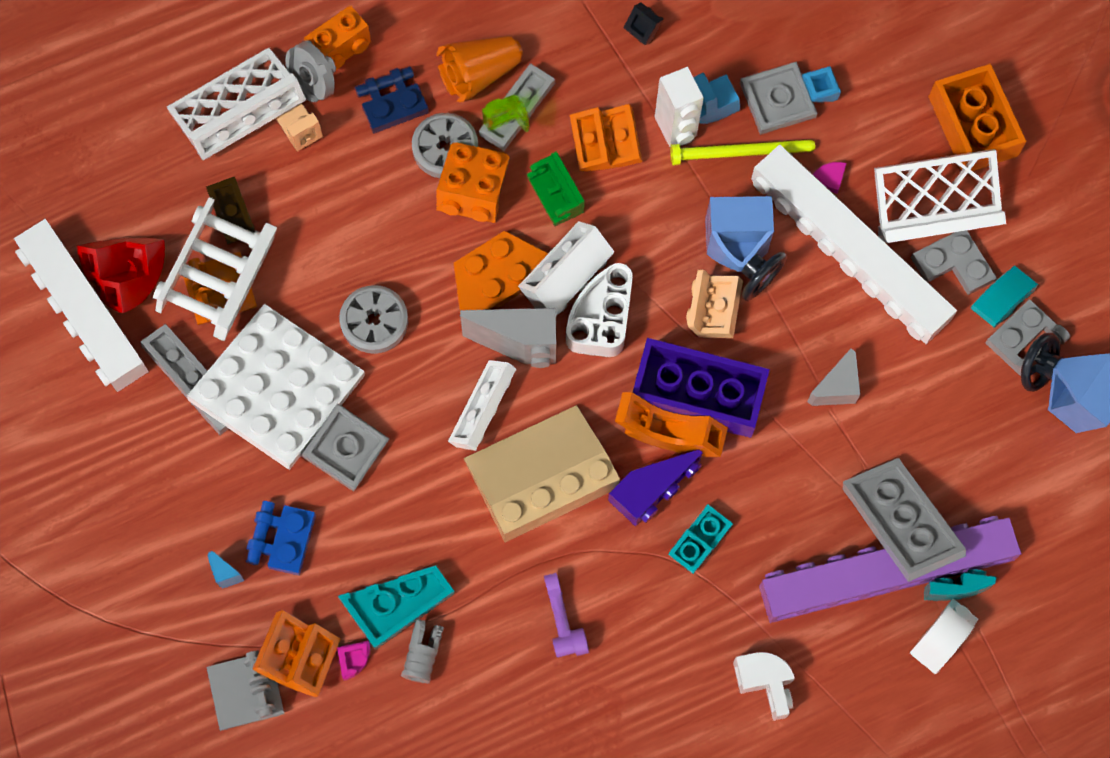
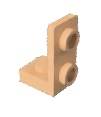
M302 103L276 118L296 151L323 137L314 113L309 114Z

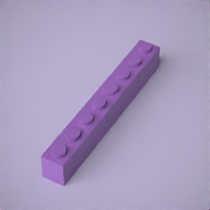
M991 516L980 520V525L968 527V524L965 523L951 527L952 531L966 548L965 557L910 582L906 580L885 549L877 551L876 547L862 549L857 552L858 556L847 559L845 554L827 559V564L815 566L814 562L802 564L796 567V572L784 574V570L768 573L765 575L766 579L761 581L759 589L769 623L929 583L930 581L933 582L935 578H949L967 573V570H980L1014 561L1021 555V551L1010 518L999 520L998 516Z

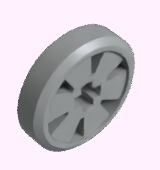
M439 113L423 120L413 134L412 151L414 159L425 173L433 177H441L449 151H445L444 147L440 150V142L445 141L446 144L451 142L450 145L457 142L478 147V138L473 126L466 119L456 114Z
M378 285L362 287L347 297L340 310V326L345 339L351 346L365 353H382L394 348L403 339L408 328V313L405 303L396 292L387 287ZM372 313L375 317L380 314V323L374 325L372 322L369 325L368 316Z

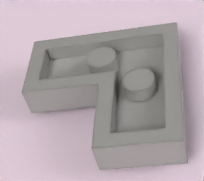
M967 230L954 232L913 253L911 256V260L926 282L952 270L967 295L982 289L996 280V276Z

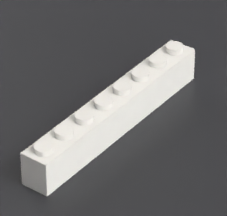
M780 144L754 167L751 178L754 187L760 193L772 196L776 208L782 214H788L793 218L798 229L803 234L811 235L818 242L821 251L827 256L832 255L840 263L843 272L850 277L854 276L862 284L863 290L870 297H876L884 305L886 312L892 318L903 322L907 326L908 333L916 340L921 339L927 344L953 319L957 310Z

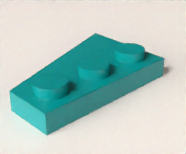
M435 565L400 576L395 580L379 585L377 583L350 594L348 592L339 595L338 598L376 650L416 622V619H420L451 597L455 592Z

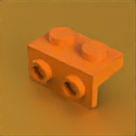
M352 6L346 7L304 37V41L309 40L324 56H329L333 60L336 70L343 66L345 60L354 54L362 53L371 43L369 26Z

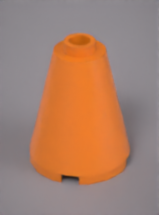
M510 36L448 43L440 46L437 50V57L442 55L443 62L438 65V69L450 95L457 94L460 97L457 101L459 103L465 102L517 66L521 61L523 51L520 43Z

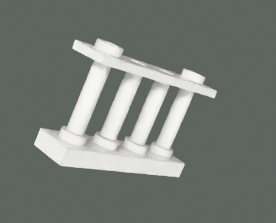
M209 197L204 207L200 205L197 207L192 218V222L195 225L166 282H159L153 298L157 299L155 311L158 313H162L167 301L212 320L211 324L216 325L213 337L225 341L274 241L277 227L265 223L261 232L255 231L253 233L212 215L214 199ZM207 225L248 243L249 248L253 249L249 258L246 256L241 258L200 240L199 237L205 226ZM192 251H197L237 269L236 272L240 274L237 282L231 281L228 283L187 265L186 263ZM180 275L224 294V298L228 299L225 307H218L216 309L173 290Z

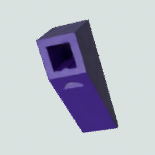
M700 450L692 451L631 471L609 493L608 501L635 527L641 521L647 523L658 511V508L655 506L663 498L667 501L670 500L680 489V486L677 484L685 476L690 479L701 468L702 465L699 462L703 452Z

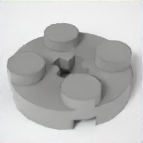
M305 40L287 51L285 57L286 69L290 74H294L308 101H321L334 93L333 73L336 71V66L329 56H324L309 40Z

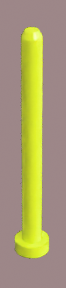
M812 140L692 148H680L679 144H671L672 165H680L681 160L768 155L779 144L789 153L811 152L815 150V142Z

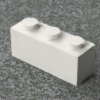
M688 66L659 79L655 119L669 147H671V144H688L697 136L704 97Z
M578 221L518 287L536 309L555 308V314L557 315L566 308L567 303L577 292L585 288L588 280L606 265L614 250L596 226Z

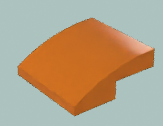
M630 104L604 111L596 107L570 114L580 171L604 170L643 162L633 108Z
M284 610L278 611L271 623L253 670L291 689L317 697L341 639L316 623L308 626Z

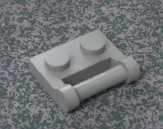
M1029 299L985 343L1021 376L1024 359H1021L1018 354L1040 332L1044 330L1046 333L1055 334L1061 345L1070 338V334L1063 326L1057 325Z

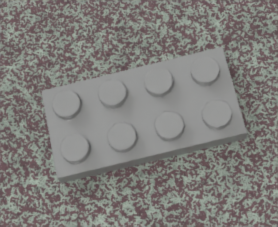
M899 458L843 481L844 492L908 582L965 557L966 548Z

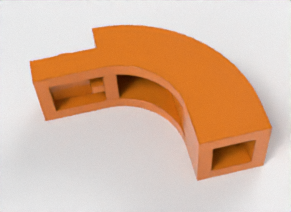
M622 392L615 419L617 424L626 428L625 434L636 440L682 454L700 450L703 452V457H721L728 427L711 416H688L660 409L633 392Z

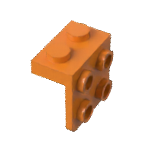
M457 142L452 143L437 187L436 210L448 215L473 218L479 222L495 223L498 215L499 194L508 167L509 155Z

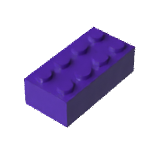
M647 338L633 393L652 405L672 413L688 416H711L728 427L727 432L752 438L770 369Z

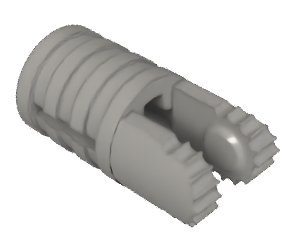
M416 619L408 647L409 652L406 656L407 660L401 676L419 683H430V674H432V667L435 662V656H437L444 627L434 626L430 634L428 646L421 645L426 625L425 621Z

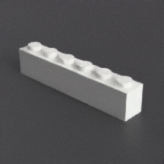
M46 219L13 238L20 247L15 253L25 267L31 264L36 271L31 276L40 290L47 288L52 295L47 300L56 314L63 311L68 320L64 321L63 324L73 338L79 335L84 344L79 346L84 356L89 362L95 359L100 368L95 372L105 387L112 384L118 392L149 372Z

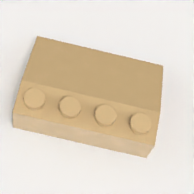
M577 405L464 458L504 542L510 541L610 493L620 481L606 451Z

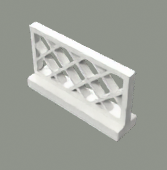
M267 48L167 106V109L193 144L202 160H205L304 102L306 98L296 77L292 73L290 74L271 49ZM271 61L268 70L257 69L264 62ZM238 77H245L243 85L232 84V82ZM253 78H265L262 86L251 85ZM273 78L281 79L270 86ZM213 92H220L217 100L206 99L207 95ZM228 92L239 93L236 101L225 99ZM247 93L255 94L245 100ZM187 107H194L191 115L178 113ZM202 107L213 108L210 116L199 114ZM222 108L229 109L228 111L219 115ZM196 123L204 124L199 128L193 130Z
M995 149L874 168L880 220L878 234L879 238L886 243L1006 224L1005 212L1001 208L997 151ZM988 158L989 170L982 178L970 170L978 159ZM963 161H969V162L966 164V166L961 163V162H963ZM956 163L963 170L951 183L940 174L948 164ZM938 165H940V166L936 169V171H935L933 168H931L932 166H938ZM919 168H926L933 173L923 188L911 180V177ZM909 170V172L906 175L900 172ZM895 172L903 180L891 193L884 187L883 174ZM967 173L979 181L969 196L957 188ZM937 178L949 186L939 201L927 192ZM989 178H990L991 186L987 183V181L989 180ZM907 183H910L919 190V193L909 206L897 197ZM985 186L992 193V204L980 206L973 199L982 187ZM954 190L965 198V201L958 210H950L943 205ZM885 193L889 195V198L887 200L885 198ZM925 195L936 205L929 214L920 215L914 208ZM896 200L906 210L899 219L888 221L887 209ZM970 203L975 206L967 208ZM940 208L945 210V212L937 213ZM910 213L915 215L914 217H908Z

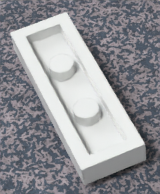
M488 361L448 440L449 443L457 448L476 451L506 389L511 383V379L516 371L514 366L508 362Z

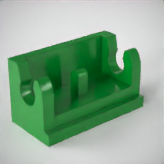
M557 151L530 166L531 172L527 174V178L554 227L584 213L585 201Z

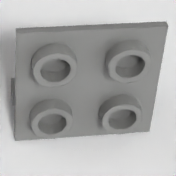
M259 651L246 653L247 657L207 667L220 731L284 715L278 682L253 670Z

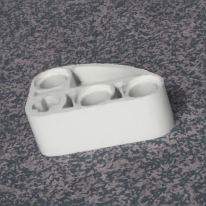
M615 263L593 278L579 294L570 312L566 327V344L571 351L587 355L615 357L623 350L633 279L632 271L627 265ZM615 277L623 278L626 281V283L621 286H617L611 283L610 280ZM610 306H618L622 309V312L618 315H613L606 309ZM576 331H584L588 337L583 340H577L572 334ZM607 336H614V343H608Z

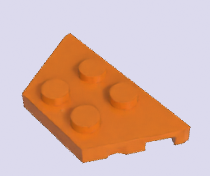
M503 231L458 259L453 264L459 310H494L522 293L518 287L520 283L548 253Z

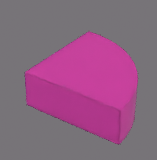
M831 162L818 168L813 176L830 192L837 194L847 163Z
M369 641L337 647L344 681L358 675L366 666L370 656Z

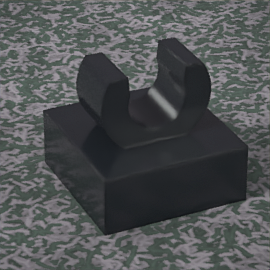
M640 2L633 7L623 28L642 44L647 45L652 42L663 18L657 16L651 11L650 7Z

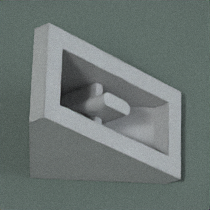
M850 349L811 392L807 401L811 406L856 404L860 396L856 352L853 349Z

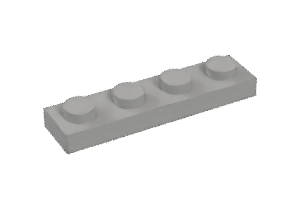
M166 324L141 341V347L187 398L189 392L207 372L204 366ZM191 403L219 435H222L229 429Z

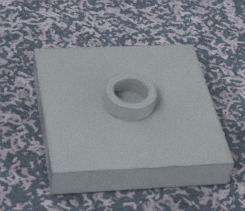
M797 62L747 76L740 80V85L760 135L807 121L817 116L816 108L810 98Z
M337 403L301 456L354 491L389 438Z

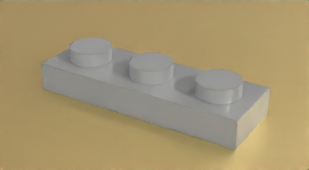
M530 63L481 127L479 136L505 151L554 86L555 78Z

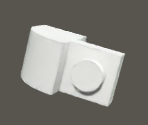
M952 599L932 626L920 638L910 654L936 674L974 629L978 618L968 608Z
M764 652L736 657L733 664L740 694L766 689L773 721L786 718L790 714L789 709L793 708L790 690L784 689L783 685L791 684L795 679L788 664L780 657Z

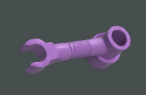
M557 573L545 575L544 579L559 636L552 639L557 658L574 653L577 656L589 653L584 628L570 630Z

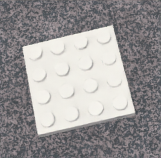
M264 304L189 392L187 399L290 470L336 404L342 405L364 378L365 371Z

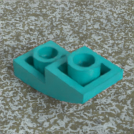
M1014 265L975 301L971 309L990 325L996 327L1013 313L1019 303L1034 293L1038 283Z
M707 504L668 555L694 574L730 530L733 523Z
M971 569L967 570V573H963L957 579V585L954 584L952 579L935 578L934 582L930 581L925 586L924 600L950 601L952 599L968 598L990 589L996 583V577L987 576V572L983 570Z

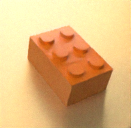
M991 63L934 82L928 98L954 155L995 149L997 151V163L1019 156L1026 144V139ZM988 158L978 159L970 170L976 171L988 167ZM963 161V162H961V163L966 166V164H967L969 161Z

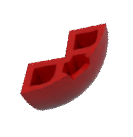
M111 239L77 245V250L87 280L89 282L95 281L101 289L100 299L113 310L125 313L141 304L154 289L164 264L165 239Z

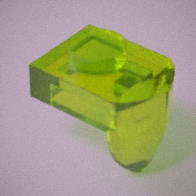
M510 95L502 100L495 99L482 109L483 123L488 132L516 119L525 132L529 131L528 113L521 98L517 95Z

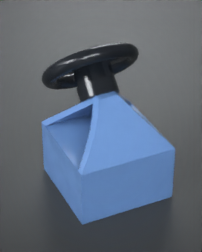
M772 196L710 197L705 219L707 255L721 265L742 272L748 279H751L744 288L742 297L746 301L752 300L773 281L787 261V254L785 252L776 253L768 261L762 258L768 253L774 233Z
M1053 333L1040 335L1030 346L1022 364L1021 383L1027 391L1035 392L1044 387L1049 380H1052L1048 411L1075 433L1107 427L1110 423V353L1063 358L1060 357V341L1058 337ZM1038 372L1040 377L1035 382H1031L1030 376Z

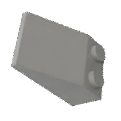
M555 308L460 310L463 337L523 364H531L535 368H545L550 366V364H556Z

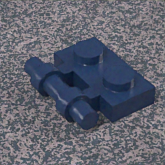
M410 66L401 70L399 68L389 71L390 74L377 79L373 77L365 79V83L354 87L358 98L369 94L372 99L362 103V108L373 134L429 113L418 84L405 86L404 81L414 78ZM392 85H394L397 90L384 96H381L379 93V90L390 87Z

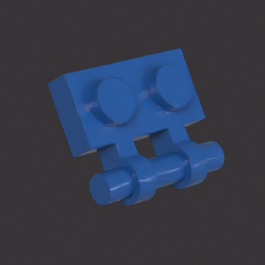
M263 501L261 510L256 512L254 522L257 524L253 538L248 541L246 549L249 550L246 562L258 565L261 554L270 556L267 565L269 569L300 576L316 514L312 511L284 505L281 517L272 515L275 503ZM269 527L277 529L273 545L265 543Z

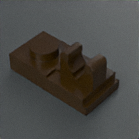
M235 176L206 186L209 197L214 199L213 208L217 217L255 233ZM223 233L227 245L241 241Z

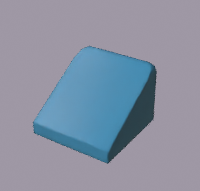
M831 66L802 74L812 102H833L839 99L841 91Z
M213 551L208 552L209 563L215 581L220 588L224 589L244 581L241 574Z

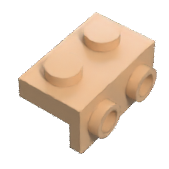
M705 270L697 271L696 280L692 283L691 308L687 311L686 319L688 327L698 337L733 338L743 280L739 276H710Z

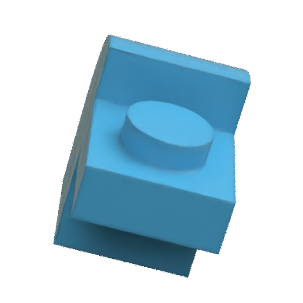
M704 72L693 77L704 97L699 123H712L740 111V99L727 74L711 82L708 81Z

